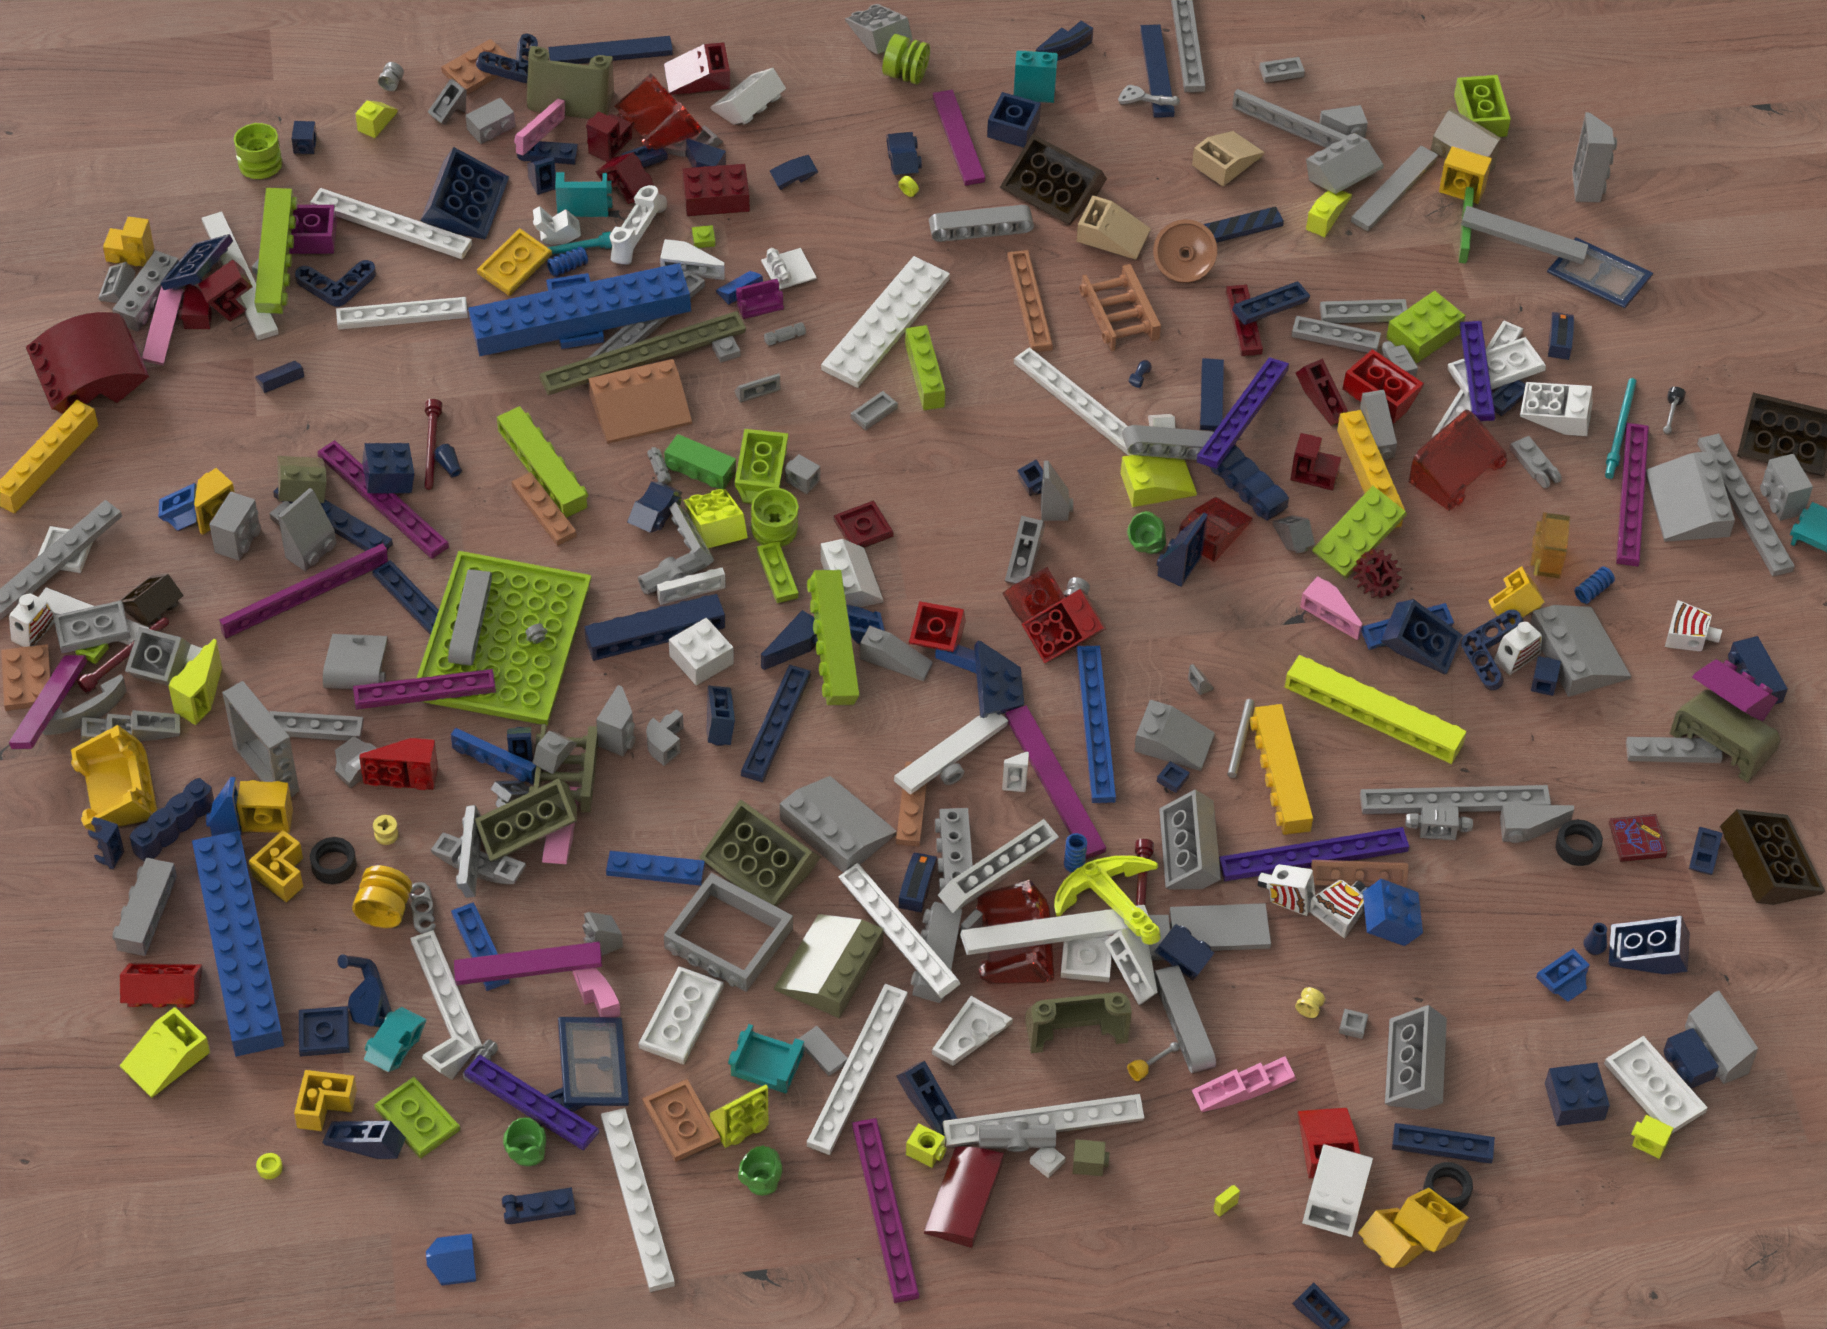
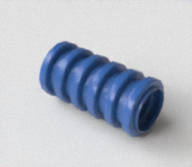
M579 246L577 250L572 249L571 252H565V255L562 253L559 257L550 258L547 260L549 272L554 277H557L559 274L562 275L564 272H569L570 269H576V266L588 264V255L585 249Z
M1600 567L1574 589L1576 597L1582 603L1588 604L1614 583V574L1607 567Z
M1074 833L1066 839L1064 867L1071 873L1077 868L1082 867L1086 861L1087 839L1082 834Z

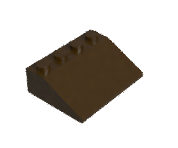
M1032 134L1000 188L1070 225L1088 206L1092 196L1098 195L1107 178L1102 170Z
M1753 392L1737 456L1768 463L1770 459L1794 454L1804 472L1825 476L1827 468V410Z
M1736 809L1720 825L1724 838L1756 903L1775 905L1821 895L1825 892L1788 815Z

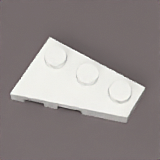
M970 996L933 1047L932 1055L953 1066L1013 1023V1018Z

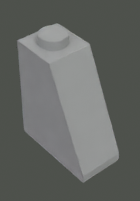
M1379 390L1363 393L1360 410L1364 415L1382 459L1394 458L1397 441L1385 391Z

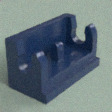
M93 817L91 824L94 825L96 833L89 830L88 835L92 839L98 840L97 847L104 855V857L94 855V858L97 862L107 865L110 869L114 870L124 853L118 824Z

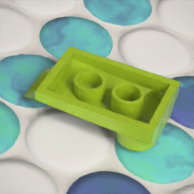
M744 429L735 478V487L743 503L752 504L755 496L764 489L780 488L785 456L787 454L788 433Z

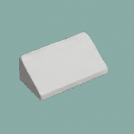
M1024 752L1004 760L1002 790L1026 792L1029 752Z

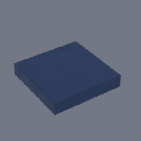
M348 1006L299 1010L300 1057L350 1053Z

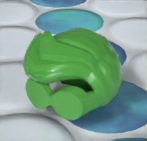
M1149 511L1141 512L1132 518L1127 529V535L1135 550L1150 554L1162 551L1166 546V532L1161 518Z
M518 1118L512 1122L504 1133L503 1144L505 1151L519 1165L530 1167L539 1164L544 1160L546 1134L544 1128H541L531 1118Z
M762 1145L751 1149L744 1156L739 1165L738 1179L752 1193L763 1196L776 1191L783 1172V1165L778 1152L775 1149Z

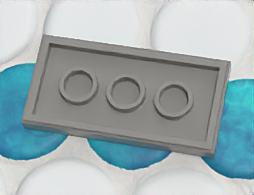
M1266 903L1170 907L1171 929L1175 923L1186 927L1194 938L1198 941L1206 942L1212 951L1270 949L1271 947Z

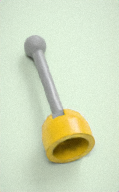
M1172 1042L1169 1048L1147 1062L1138 1059L1129 1063L1127 1069L1130 1076L1135 1081L1145 1078L1148 1074L1149 1066L1170 1052L1178 1051L1180 1048L1179 1044Z

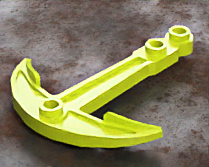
M1110 856L1085 863L1064 879L1059 887L1054 900L1056 916H1061L1070 906L1077 902V894L1087 888H1091L1124 919L1125 924L1136 936L1141 937L1144 944L1152 945L1159 942L1161 939L1159 927L1152 922L1141 908L1136 907L1110 878L1124 872L1126 877H1130L1141 872L1155 870L1158 868V863L1137 856Z

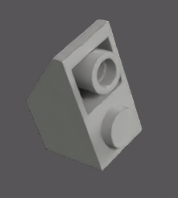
M593 912L584 913L585 924L582 925L586 935L583 938L584 943L600 942L602 956L623 947L622 933L611 915Z

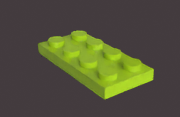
M1372 486L1312 551L1327 565L1347 579L1354 572L1353 568L1357 566L1356 560L1365 552L1369 553L1372 549H1375L1405 518L1407 513L1376 487Z

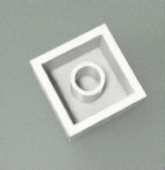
M707 618L669 639V656L696 686L734 664L733 646Z

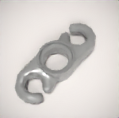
M423 882L414 883L410 892L412 893L410 898L412 900L413 922L415 929L423 934L434 930L436 927L435 923H432L435 919L433 917L434 908L431 890ZM417 888L424 890V893L421 895H415L413 892ZM420 904L429 906L425 912L417 911L416 907ZM426 920L431 922L427 928L420 926Z

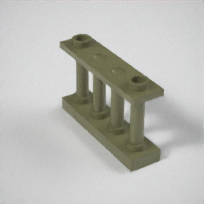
M541 724V732L536 734V747L547 733L545 724ZM588 726L587 736L583 735V738L566 737L576 742V747H583V750H586V752L581 753V755H568L562 764L581 765V767H584L583 770H579V773L554 772V774L543 771L544 769L536 765L534 786L529 787V792L540 788L542 781H554L559 778L564 782H579V785H582V787L577 788V790H571L574 800L581 802V812H591L598 752L597 726Z

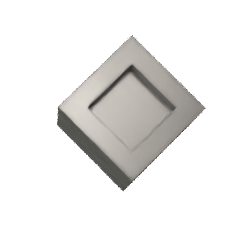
M800 454L794 460H790L785 467L786 482L806 494L820 481V466Z

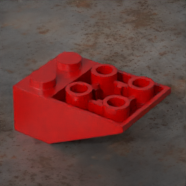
M1082 589L1075 591L1021 624L1044 664L1106 630L1099 615Z
M409 738L361 753L359 756L363 784L434 790L438 771L435 740Z
M1347 1108L1303 1110L1297 1112L1308 1179L1315 1177L1324 1144L1360 1154L1358 1137Z

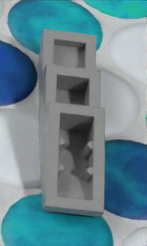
M133 710L131 716L107 714L106 719L82 717L81 742H86L116 725L122 727L139 741L176 737L180 735V714Z

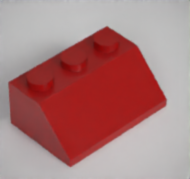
M1372 349L1346 371L1342 390L1360 402L1363 393L1384 390L1391 420L1394 424L1407 413L1423 388L1424 383Z
M128 963L120 973V1003H127L128 1007H140L142 1004H152V1007H166L167 1004H177L179 1008L191 1007L199 998L202 964Z

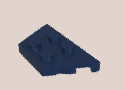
M977 641L974 645L980 718H987L989 714L997 713V715L1004 714L1006 711L1024 706L1021 667L982 641Z

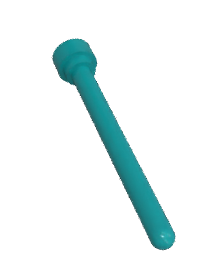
M611 231L603 232L598 238L547 248L552 250V255L567 251L571 252L572 249L577 250L579 246L584 249L598 246L610 249L612 248L610 240Z

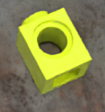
M1646 1115L1642 1123L1637 1121L1631 1135L1635 1136L1632 1146L1660 1159L1670 1140L1673 1127Z
M918 1123L906 1142V1155L933 1168L936 1161H941L946 1153L947 1148L944 1147L945 1136ZM930 1145L932 1148H924L923 1146Z

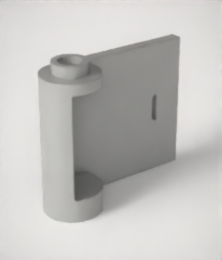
M332 634L323 669V688L353 689V686L386 682V673L382 672L381 666L387 645V636Z

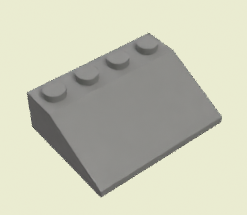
M1715 451L1691 453L1646 469V478L1664 542L1730 537L1735 519Z
M1552 605L1533 611L1530 624L1542 635L1541 649L1544 655L1561 661L1558 679L1568 697L1631 679L1629 671L1592 607Z
M831 776L797 789L780 803V820L843 873L857 862L859 865L862 864L897 834L893 827Z

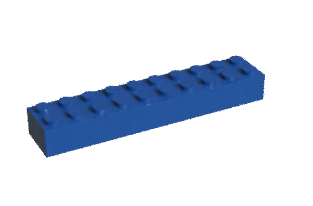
M677 263L469 307L468 311L480 357L691 312V301L681 265Z
M240 830L192 840L235 1057L283 1047L284 1041Z

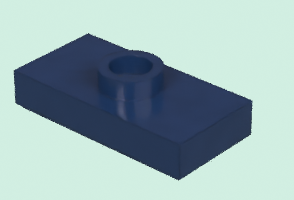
M659 141L621 154L625 155L634 152L640 159L643 168L668 159V154Z

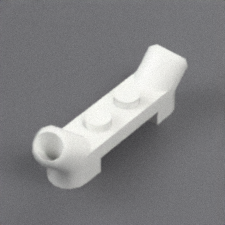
M644 186L637 192L634 197L636 205L621 227L615 226L611 232L612 262L626 265L632 263L633 250L656 213H662L666 210L667 199L664 195L659 194L655 186Z

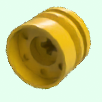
M379 865L366 868L362 875V881L359 884V891L352 905L353 913L358 919L374 927L393 928L398 926L402 921L406 908L405 904L412 890V881L407 875L391 867Z

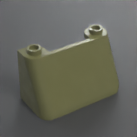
M531 46L527 79L528 109L542 113L555 100L561 99L565 101V116L590 119L598 111L608 115L614 95L612 56H594L588 66L550 61L547 49Z
M1703 690L1682 705L1675 714L1669 733L1676 738H1681L1684 734H1688L1687 737L1690 739L1696 734L1733 757L1731 765L1735 766L1737 764L1740 768L1741 773L1738 777L1747 783L1774 754L1780 744V736L1776 729L1745 713L1712 690Z
M1114 992L1037 1001L1027 1009L1025 1016L1030 1052H1043L1044 1043L1047 1040H1053V1029L1100 1025L1101 1034H1111L1115 1038L1116 1044L1128 1043L1132 1015L1128 997L1125 994Z

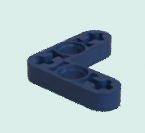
M522 34L517 44L516 60L484 51L479 54L476 66L483 72L527 83L528 61L522 56L529 57L531 46L538 47V41L531 34ZM501 65L508 66L510 70L504 69Z
M369 260L357 263L337 282L309 266H300L295 271L296 283L300 287L334 307L345 305L376 276L375 265ZM349 281L357 282V284L354 286L346 285V283ZM318 284L327 285L323 289L316 288Z
M1508 610L1467 633L1461 639L1463 650L1488 690L1499 689L1503 685L1504 678L1487 649L1501 642L1504 635L1516 628L1520 622H1524L1521 614L1516 610ZM1514 618L1516 623L1511 624L1509 620ZM1501 623H1502L1503 626L1505 627V630H1503V629L1501 628V626H1500ZM1491 628L1498 629L1496 636L1487 637L1488 630ZM1474 641L1478 651L1474 652L1469 642ZM1481 657L1488 658V662L1484 666L1477 665V660ZM1491 671L1495 677L1494 682L1490 681L1486 672Z

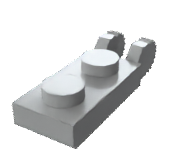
M1530 436L1510 444V451L1532 478L1536 479L1543 488H1547L1550 485L1548 476L1554 483L1561 482V475L1558 469L1553 467L1552 463Z

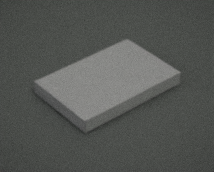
M122 600L53 616L61 653L131 638Z

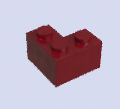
M598 111L593 118L587 121L588 153L601 160L610 161L632 139V123L614 114L607 116Z
M634 152L612 158L595 171L601 181L603 180V173H607V180L612 181V188L617 186L628 204L635 202L634 197L642 187L654 186L651 176L646 173L640 159Z
M233 259L198 284L206 302L229 322L247 310L241 295L253 288L245 270Z
M1300 433L1294 452L1290 481L1333 491L1342 457L1320 452L1321 437Z

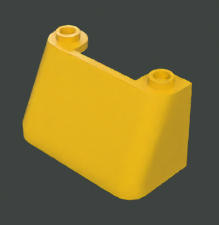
M116 725L71 749L72 767L76 772H80L85 776L91 809L84 810L82 812L83 817H81L82 824L86 829L95 832L94 825L91 824L93 817L118 824L119 827L148 821L149 817L157 811L146 750L138 739L122 727Z

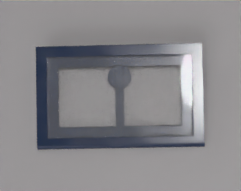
M1575 237V241L1588 244L1583 264L1558 257L1547 270V273L1623 308L1628 306L1653 276V272Z
M558 1017L564 1105L629 1106L622 1018Z

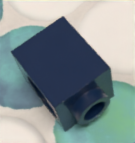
M294 121L291 138L294 154H315L317 141L315 121Z

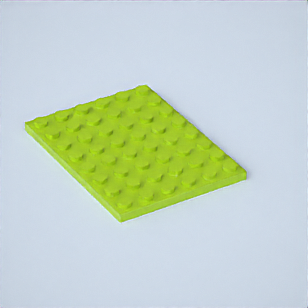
M458 551L417 678L493 669L496 693L422 702L548 726L591 584V575ZM468 569L492 572L491 588L472 666L448 662L449 647ZM540 623L548 630L545 640L540 643L534 644L526 639L525 631L532 625Z

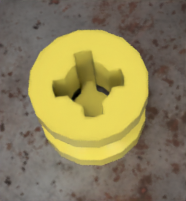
M381 815L374 820L373 829L376 841L382 845L394 843L398 838L395 818L390 815Z
M1304 988L1301 993L1302 998L1297 1001L1295 1008L1303 1016L1315 1018L1319 1014V1007L1325 1002V997L1317 989Z

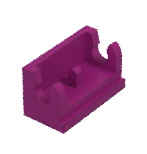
M778 279L736 288V303L743 319L784 310L783 292L779 291Z

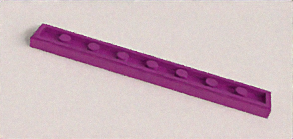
M1626 424L1616 564L1638 567L1640 563L1648 425Z
M334 440L317 451L319 458H322L332 470L431 559L449 548V542L394 493H367L363 465L338 442Z
M382 543L219 619L225 639L380 567L388 562L387 548Z
M1027 705L1005 712L1008 724L1023 751L1029 752L1028 760L1070 835L1074 833L1082 834L1087 839L1086 859L1105 853V844Z
M877 1118L852 1122V1129L893 1302L899 1303L919 1299V1291Z

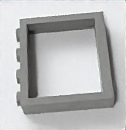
M241 681L222 692L233 747L262 782H287L290 795L293 797L299 792L290 737L248 686Z
M711 873L664 934V948L671 951L672 955H678L686 959L692 966H699L711 976L719 977L727 981L732 987L736 986L747 992L793 930V915ZM710 895L774 928L771 935L745 970L680 937L681 933Z

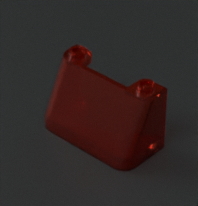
M651 73L614 106L619 112L617 114L618 117L632 123V127L642 136L641 142L648 150L666 147L697 136L703 131V128L680 102L678 103Z
M1467 409L1417 451L1412 461L1408 482L1450 511L1456 505L1460 506L1466 497L1464 495L1466 487L1488 468L1495 471L1505 466L1507 463V453L1477 416Z
M1031 880L985 892L977 897L978 905L975 906V910L977 909L983 913V921L986 923V927L1051 918L1046 898ZM1052 943L988 952V959L982 961L981 966H979V975L988 984L1045 983L1054 980Z

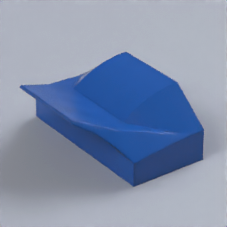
M193 483L159 499L158 517L163 521L169 522L177 531L196 523L194 502L197 484Z
M1573 948L1540 970L1536 978L1552 993L1558 994L1569 1002L1587 989L1586 974L1590 965Z

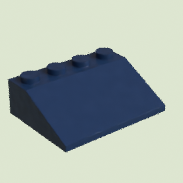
M453 147L442 163L420 221L455 234L485 240L509 176Z

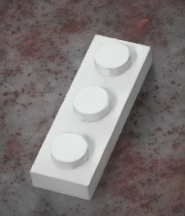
M723 568L711 569L703 573L688 575L684 578L657 584V596L660 605L724 589Z

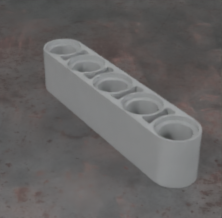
M1027 205L937 213L929 218L932 239L937 242L1028 233L1034 228L1031 210Z
M1131 425L1122 431V437L1128 453L1132 455L1197 460L1198 453L1214 432Z
M470 569L467 571L449 647V663L473 665L491 588L492 572Z
M1175 965L1155 970L1154 976L1157 991L1189 1071L1195 1073L1215 1068L1216 1058L1180 967Z

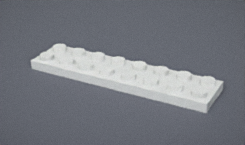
M913 256L823 361L821 370L858 388L906 332V328L911 326L949 281L950 273Z

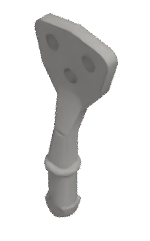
M1134 85L1126 86L1118 98L1119 104H1128L1139 100L1156 103L1160 106H1177L1180 103L1179 98L1176 96H1152Z

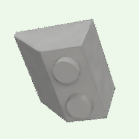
M618 685L596 719L598 747L624 756L626 751L631 749L635 743L636 737L633 731L635 723L633 722L632 710L623 687Z

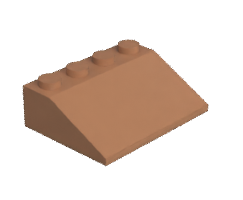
M673 359L588 378L589 395L607 444L692 424L680 376Z

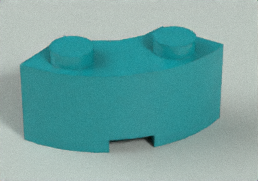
M403 1007L398 1008L394 1012L390 1011L374 1038L371 1037L367 1041L365 1051L367 1052L363 1060L387 1072L400 1068L408 1051L414 1044L419 1042L427 1019Z

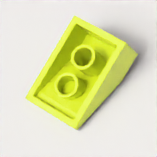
M1140 455L1122 457L1120 474L1132 507L1197 496L1185 459Z

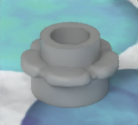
M540 623L532 625L525 631L526 639L534 644L540 643L545 640L548 630Z

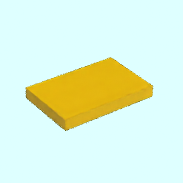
M519 228L477 269V274L510 296L552 255V250Z

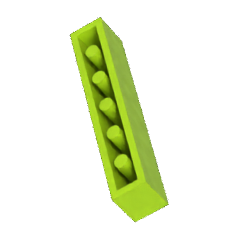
M266 188L254 300L257 313L283 314L284 306L288 304V293H285L286 286L290 285V274L287 273V269L292 265V255L289 254V249L293 248L294 245L291 229H295L296 219L293 216V210H297L298 204L297 197H294L292 189Z
M519 406L497 416L498 432L528 472L534 475L564 516L567 518L586 509L587 490L584 486L578 484L573 471L569 472L563 458L556 455L553 445L544 439L541 429L535 427L529 413H525Z
M814 570L811 578L807 581L808 592H811L812 596L810 611L814 613L815 617L813 632L817 634L818 638L816 653L820 655L821 660L819 674L823 676L824 681L822 695L826 697L827 705H854L859 697V689L841 570Z

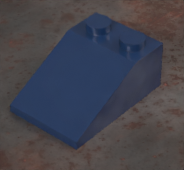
M1201 514L1180 531L1175 539L1172 538L1170 540L1166 553L1161 554L1156 563V566H1158V577L1182 587L1202 558L1208 514Z
M1411 599L1396 603L1381 642L1397 654L1442 674H1447L1463 635L1416 600Z
M1674 916L1611 924L1609 965L1658 974L1688 972L1690 932L1683 917Z

